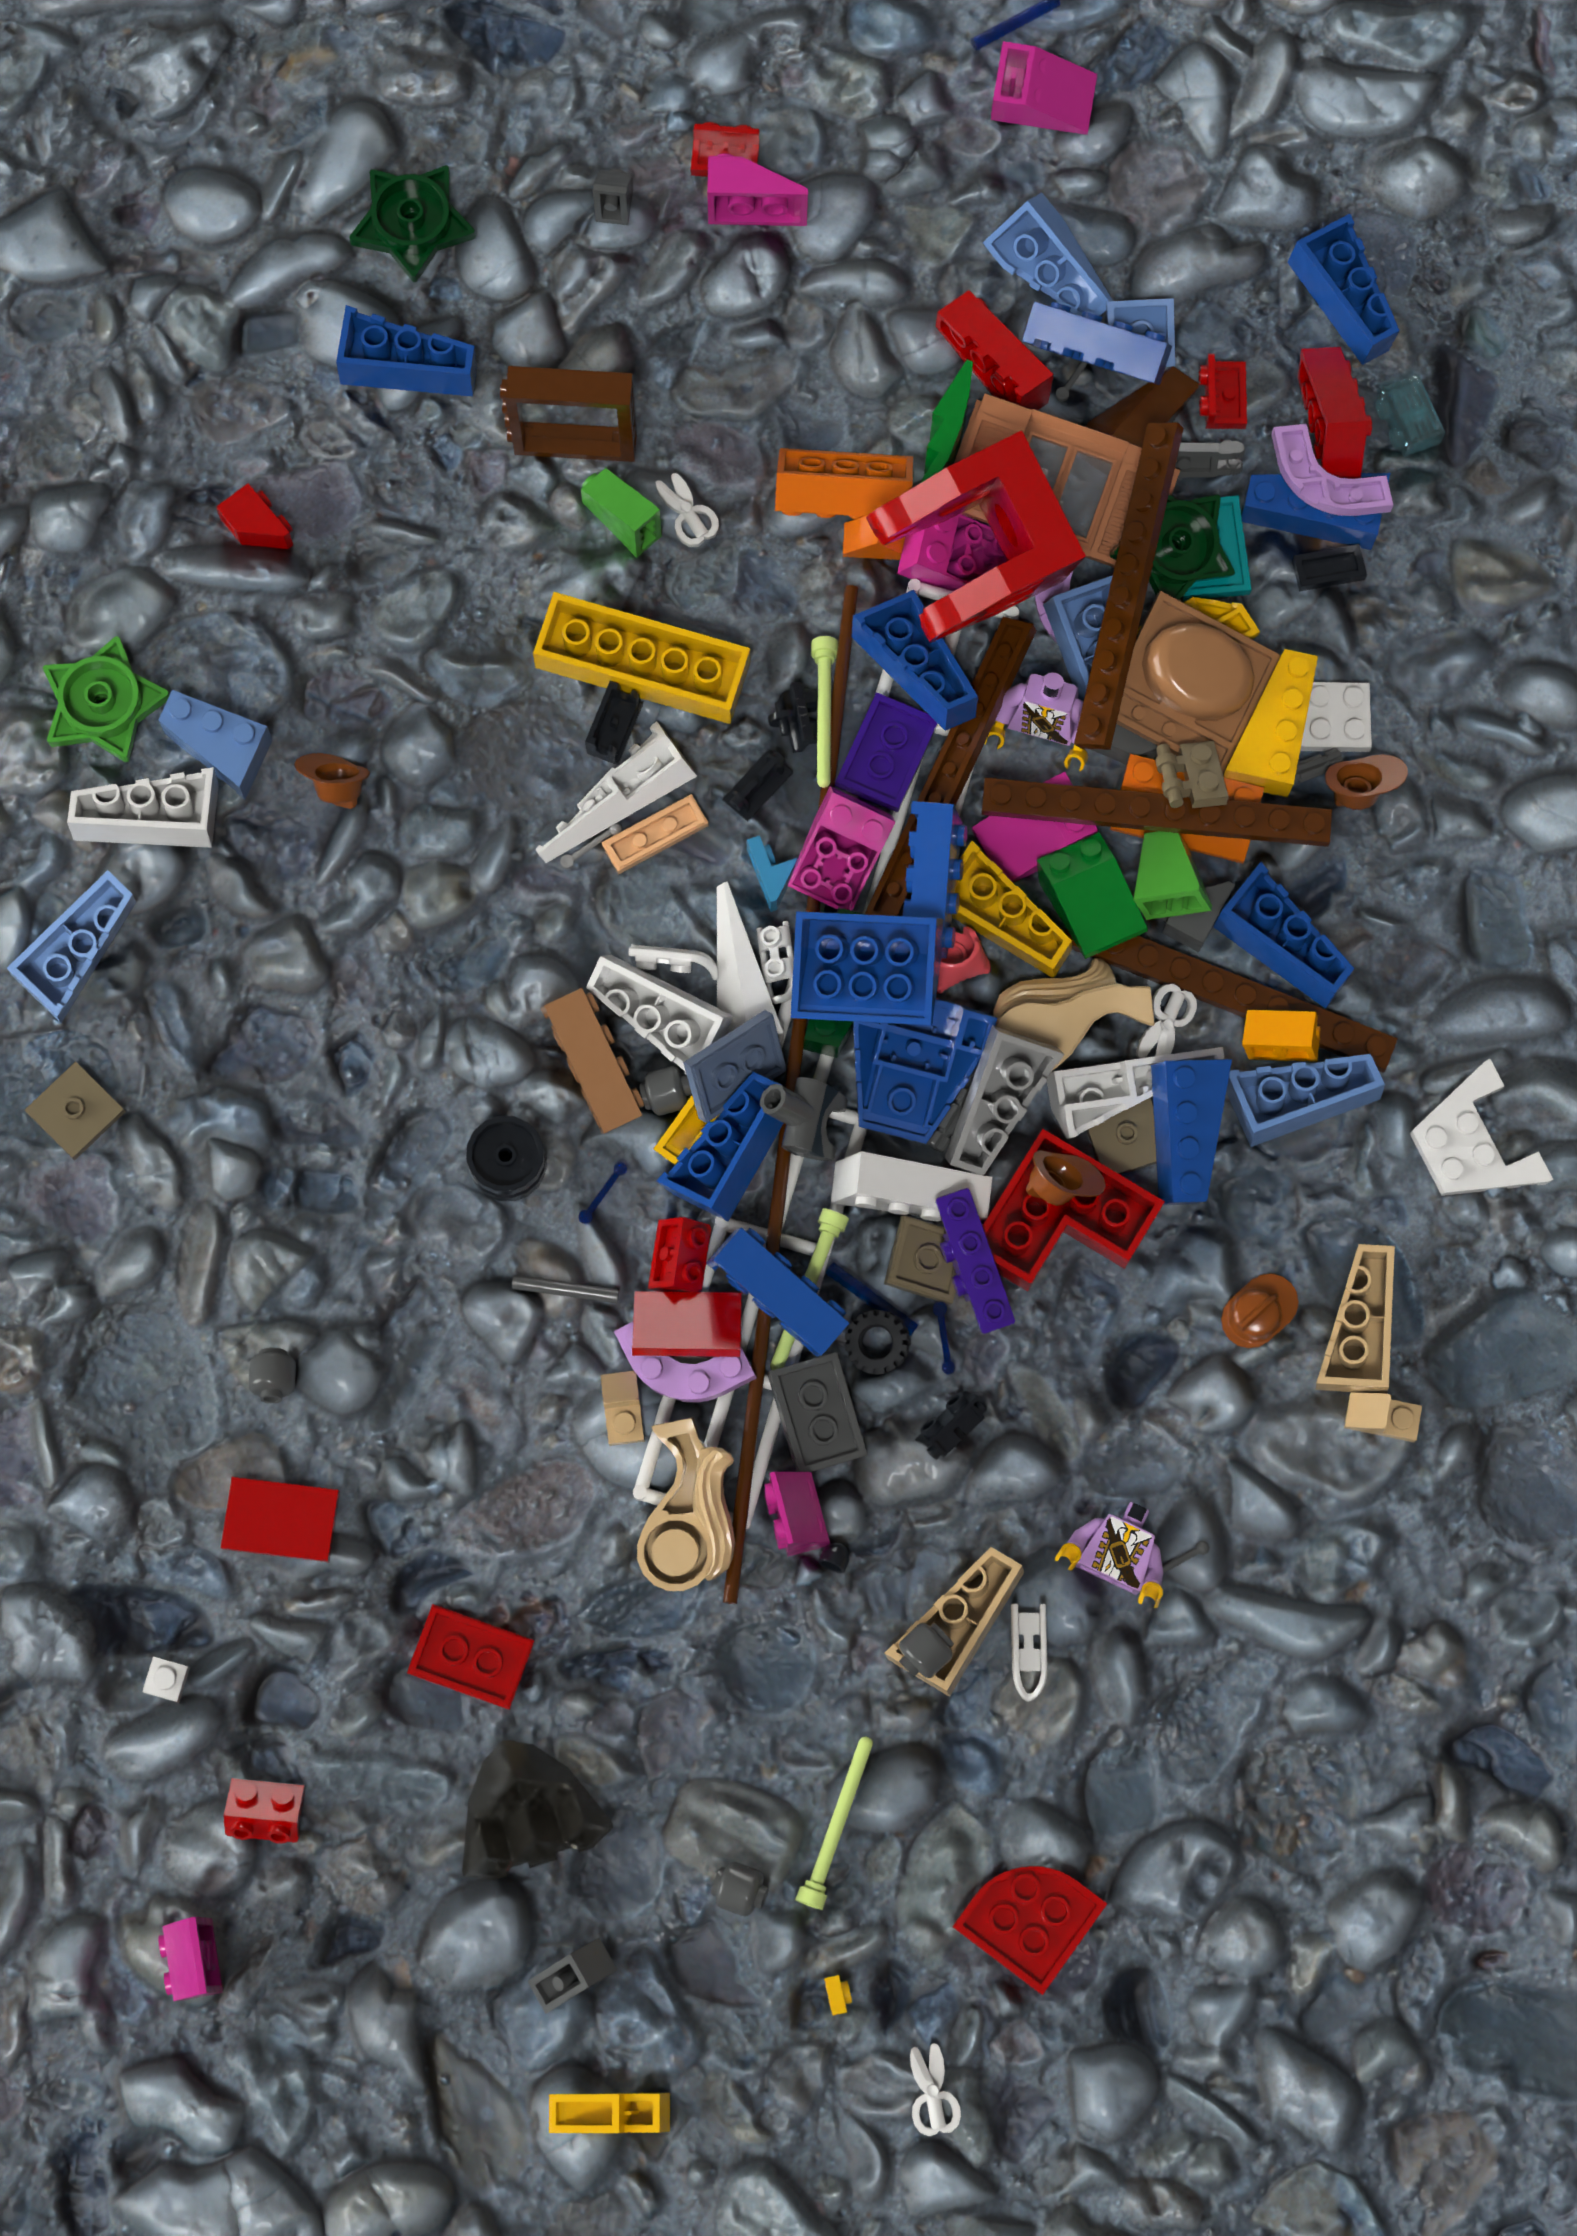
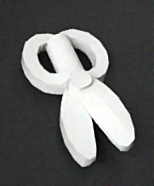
M677 473L671 475L676 494L661 480L656 481V489L660 498L670 509L680 514L675 520V532L683 544L688 547H699L704 543V540L716 537L719 531V520L715 512L704 505L693 506L691 491L680 475ZM697 514H704L710 519L712 524L710 530H707ZM686 522L696 538L691 539L685 535L682 530L683 523Z
M1165 984L1156 990L1152 998L1153 1014L1159 1020L1154 1022V1026H1149L1140 1038L1136 1050L1138 1058H1145L1157 1042L1155 1056L1172 1053L1175 1043L1174 1027L1187 1025L1193 1019L1197 1009V1001L1192 992L1181 991L1180 987L1175 984ZM1172 992L1164 1012H1162L1160 1007L1161 1000L1165 994ZM1185 999L1187 1001L1186 1012L1182 1018L1175 1020Z
M933 2043L930 2045L928 2071L918 2047H913L910 2052V2066L916 2083L925 2093L919 2096L912 2106L914 2125L920 2133L927 2136L935 2135L939 2131L950 2133L958 2127L961 2111L957 2099L951 2093L940 2091L945 2073L941 2050L938 2044ZM941 2099L947 2100L952 2107L953 2117L948 2125L945 2122ZM926 2101L931 2127L925 2126L920 2117V2107Z

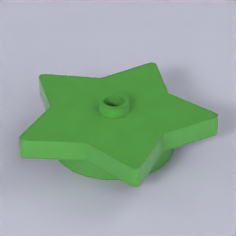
M115 636L92 657L82 659L76 663L43 666V671L58 701L47 742L51 747L93 742L127 763L131 757L138 723L166 703L170 694L166 689L133 673L119 636ZM106 699L104 702L98 704L100 700Z

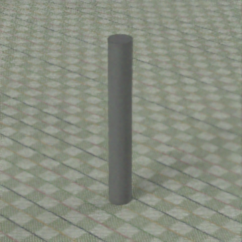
M514 1275L512 1281V1289L616 1304L619 1298V1289Z

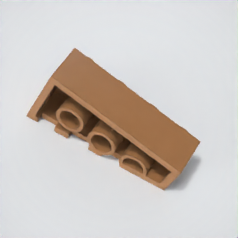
M580 988L541 1007L540 1009L545 1019L549 1018L552 1023L551 1028L556 1042L567 1055L568 1066L577 1083L581 1084V1092L601 1133L605 1134L641 1117L640 1108L644 1107L643 1100L636 1087L630 1090L625 1077L630 1075L623 1058L621 1056L615 1058L609 1046L615 1042L607 1025L600 1026L594 1014L600 1010L592 993L585 994L583 988Z

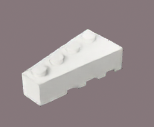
M214 767L201 769V773L185 775L184 772L170 774V778L150 781L149 778L135 780L136 783L117 786V784L71 791L67 824L73 840L212 848L219 788Z

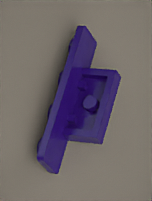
M965 1188L937 1198L935 1203L946 1231L943 1234L944 1242L940 1243V1248L946 1263L952 1262L956 1275L952 1277V1282L957 1296H964L966 1302L970 1301L978 1326L983 1334L1014 1324L1015 1318L970 1190Z

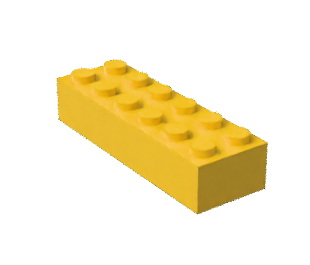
M553 592L533 651L535 668L606 689L609 681L618 683L621 687L620 690L627 694L634 690L641 699L727 724L732 722L750 666V648L557 592Z

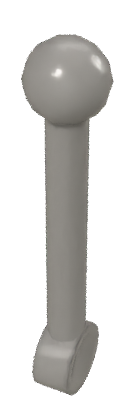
M618 822L572 855L562 856L560 860L561 866L566 870L571 869L574 866L575 860L609 836L620 833L622 830L621 825Z

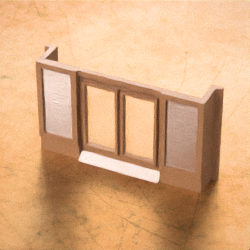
M984 394L982 401L977 400L954 463L1022 430L1086 558L1115 567L1116 560L1110 557V553L1121 541L1142 448L1130 444L1128 441L1035 409L1031 410ZM1176 468L1174 469L1169 495H1172L1180 470ZM979 505L961 513L962 515L988 523Z

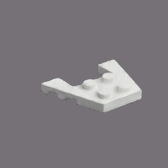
M1491 1059L1486 1060L1410 1133L1441 1196L1482 1192L1488 1189L1506 1187L1507 1189L1519 1188L1534 1184L1546 1185L1553 1180L1539 1151L1506 1166L1473 1103L1505 1087Z

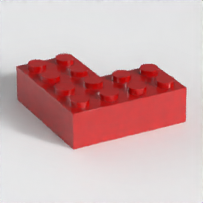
M1042 1128L984 1222L983 1229L999 1275L1028 1292L1063 1233L1125 1269L1165 1201ZM1041 1150L1051 1153L1068 1154L1090 1162L1104 1177L1106 1184L1104 1192L1099 1196L1093 1197L1075 1196L1061 1206L1052 1205L1041 1198L1029 1195L1026 1188L1030 1182L1031 1171L1035 1166L1033 1162L1034 1153Z

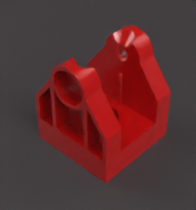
M1022 430L946 467L899 497L880 506L866 517L874 535L880 540L882 545H887L910 534L945 522L977 505L983 511L1007 561L923 608L924 612L919 614V618L929 643L989 619L1063 582L1086 557Z

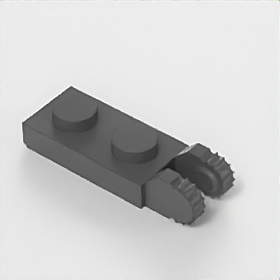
M1224 440L1220 444L1180 443L1175 468L1180 470L1178 477H1216L1240 474L1243 469V463L1240 458L1244 456L1245 447L1242 442L1240 443L1235 440Z

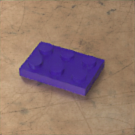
M876 692L835 781V786L890 810L899 812L938 723L928 713Z

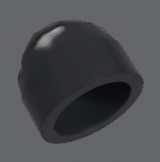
M832 1543L824 1548L818 1562L830 1571L845 1573L850 1560L849 1552L841 1543Z

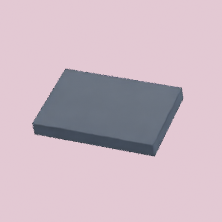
M766 1010L683 1062L698 1118L705 1123L724 1111L723 1105L752 1072L773 1080L787 1071L773 1014Z

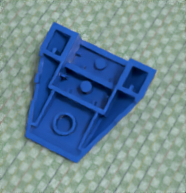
M936 998L932 1026L853 1021L858 1126L927 1144L951 1108L950 1105L960 1090L964 1089L970 1080V1075L980 1061L992 1025L996 1026L998 1018L958 1003Z

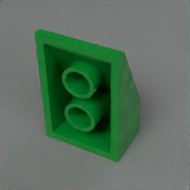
M1099 832L1037 859L1039 884L1085 959L1148 932L1147 925L1137 904L1133 900V895L1119 865Z

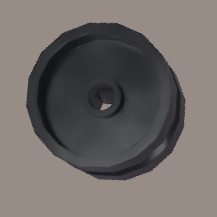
M515 1116L491 1118L484 1121L473 1131L467 1143V1164L475 1185L486 1196L498 1201H517L528 1197L540 1186L546 1173V1154L539 1133L527 1121ZM508 1155L511 1160L503 1162L501 1158Z

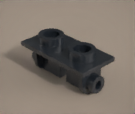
M767 751L722 800L748 822L793 774V771L784 765L786 760L778 752L771 754Z
M968 1391L958 1393L947 1402V1409L937 1418H931L921 1427V1434L915 1441L929 1447L926 1451L933 1459L937 1460L940 1456L944 1458L962 1441L954 1430L958 1427L964 1435H968L985 1419L983 1415L987 1412V1409L977 1401L979 1399L977 1395Z

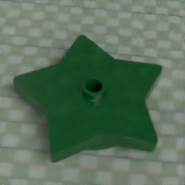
M447 165L421 175L405 174L396 176L371 169L369 172L372 199L371 209L349 236L352 246L391 254L413 282L419 280L437 251L473 240L476 237L474 228L450 204V171Z
M1171 495L1168 496L1149 579L1155 595L1162 591L1180 600L1194 582L1228 578L1235 574L1234 568L1220 545L1217 529L1221 501L1220 495L1188 501L1178 500ZM1120 543L1110 553L1112 559H1117Z

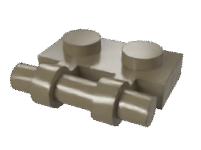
M1214 741L1180 744L1179 756L1171 753L1168 744H1160L1156 747L1158 757L1155 762L1158 772L1162 773L1163 794L1168 798L1172 808L1182 806L1184 803L1183 798L1190 797L1192 808L1227 805L1229 796ZM1183 772L1185 781L1177 778L1176 773Z

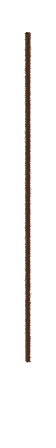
M846 585L844 591L831 699V782L828 787H821L818 810L829 787L835 788L852 647L853 615L856 613L858 587L855 585ZM808 896L806 912H820L821 902ZM793 1018L785 1087L793 1092L797 1078H800L807 1019ZM783 1124L779 1131L765 1247L772 1255L780 1250L791 1153L781 1147L786 1124ZM759 1308L751 1364L757 1379L749 1382L732 1521L735 1547L733 1559L726 1571L723 1603L737 1604L771 1325V1317Z

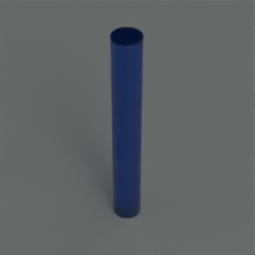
M1042 0L971 38L973 48L977 51L1060 6V0Z
M835 1262L827 1269L826 1274L874 1310L887 1311L900 1318L908 1328L910 1336L916 1331L919 1324Z

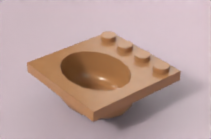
M1160 591L1156 595L1136 636L1117 725L1157 746L1168 744L1171 753L1179 756L1180 744L1214 741L1224 775L1281 655Z

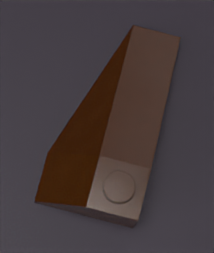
M1172 366L1164 372L1160 385L1148 382L1089 421L1085 427L1128 441L1130 444L1142 448L1147 424L1172 423L1199 389L1200 385ZM1077 452L1076 455L1106 476L1109 475L1112 464Z

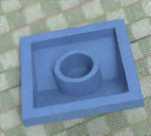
M1174 298L1106 301L1107 325L1113 326L1114 321L1133 326L1132 332L1145 336L1146 330L1166 336L1164 343L1172 346L1166 367H1175Z

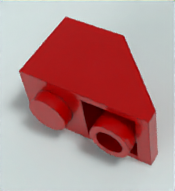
M249 483L216 506L220 520L241 545L289 549L293 546L290 533L293 531L291 525L283 515L280 514L276 517L270 510L272 503L262 490L255 492Z

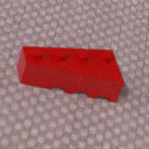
M968 290L937 312L936 328L964 362L967 359L973 362L972 372L992 396L1031 410H1039L1048 404L1054 374L988 309L986 303L981 298H977Z

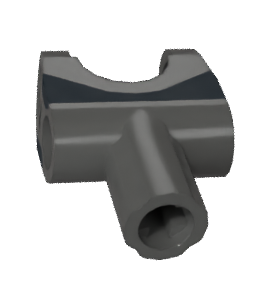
M797 1078L794 1092L779 1084L770 1085L762 1093L760 1106L763 1108L764 1113L786 1124L781 1147L794 1155L804 1158L834 1161L836 1150L827 1137V1120L832 1112L846 1111L847 1098L830 1085L812 1078Z

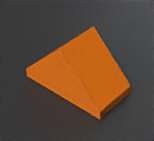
M867 516L844 523L843 557L900 560L905 537L887 545H882L880 540L874 535L866 519Z

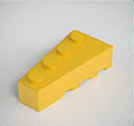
M1284 649L1223 777L1264 787V793L1288 797L1295 781L1318 656Z

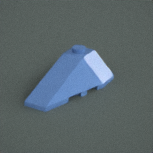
M1043 193L1027 200L983 242L984 246L1004 270L1012 275L1017 274L1029 282L1030 287L1036 291L1041 290L1056 300V303L1071 307L1069 313L1082 316L1083 311L1101 316L1106 311V301H1113L1066 222Z

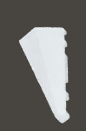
M657 721L651 725L650 730L652 734L641 746L634 744L629 749L631 757L616 769L612 767L577 804L580 811L568 824L561 821L556 827L558 834L544 846L539 845L536 848L537 853L545 863L697 777L688 761Z
M728 881L717 886V1008L734 1016L725 1035L766 1010L773 1014L778 1037L781 1041L783 1040V1030Z
M1223 1047L1051 1072L1047 1077L1051 1110L1066 1138L1076 1137L1080 1133L1152 1097L1151 1065L1163 1061L1224 1059Z

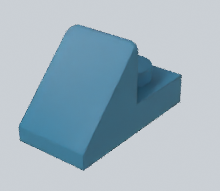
M759 835L747 839V852L769 910L772 912L778 909L788 889L787 884L798 858L771 866L776 864L774 854L769 844L763 845Z

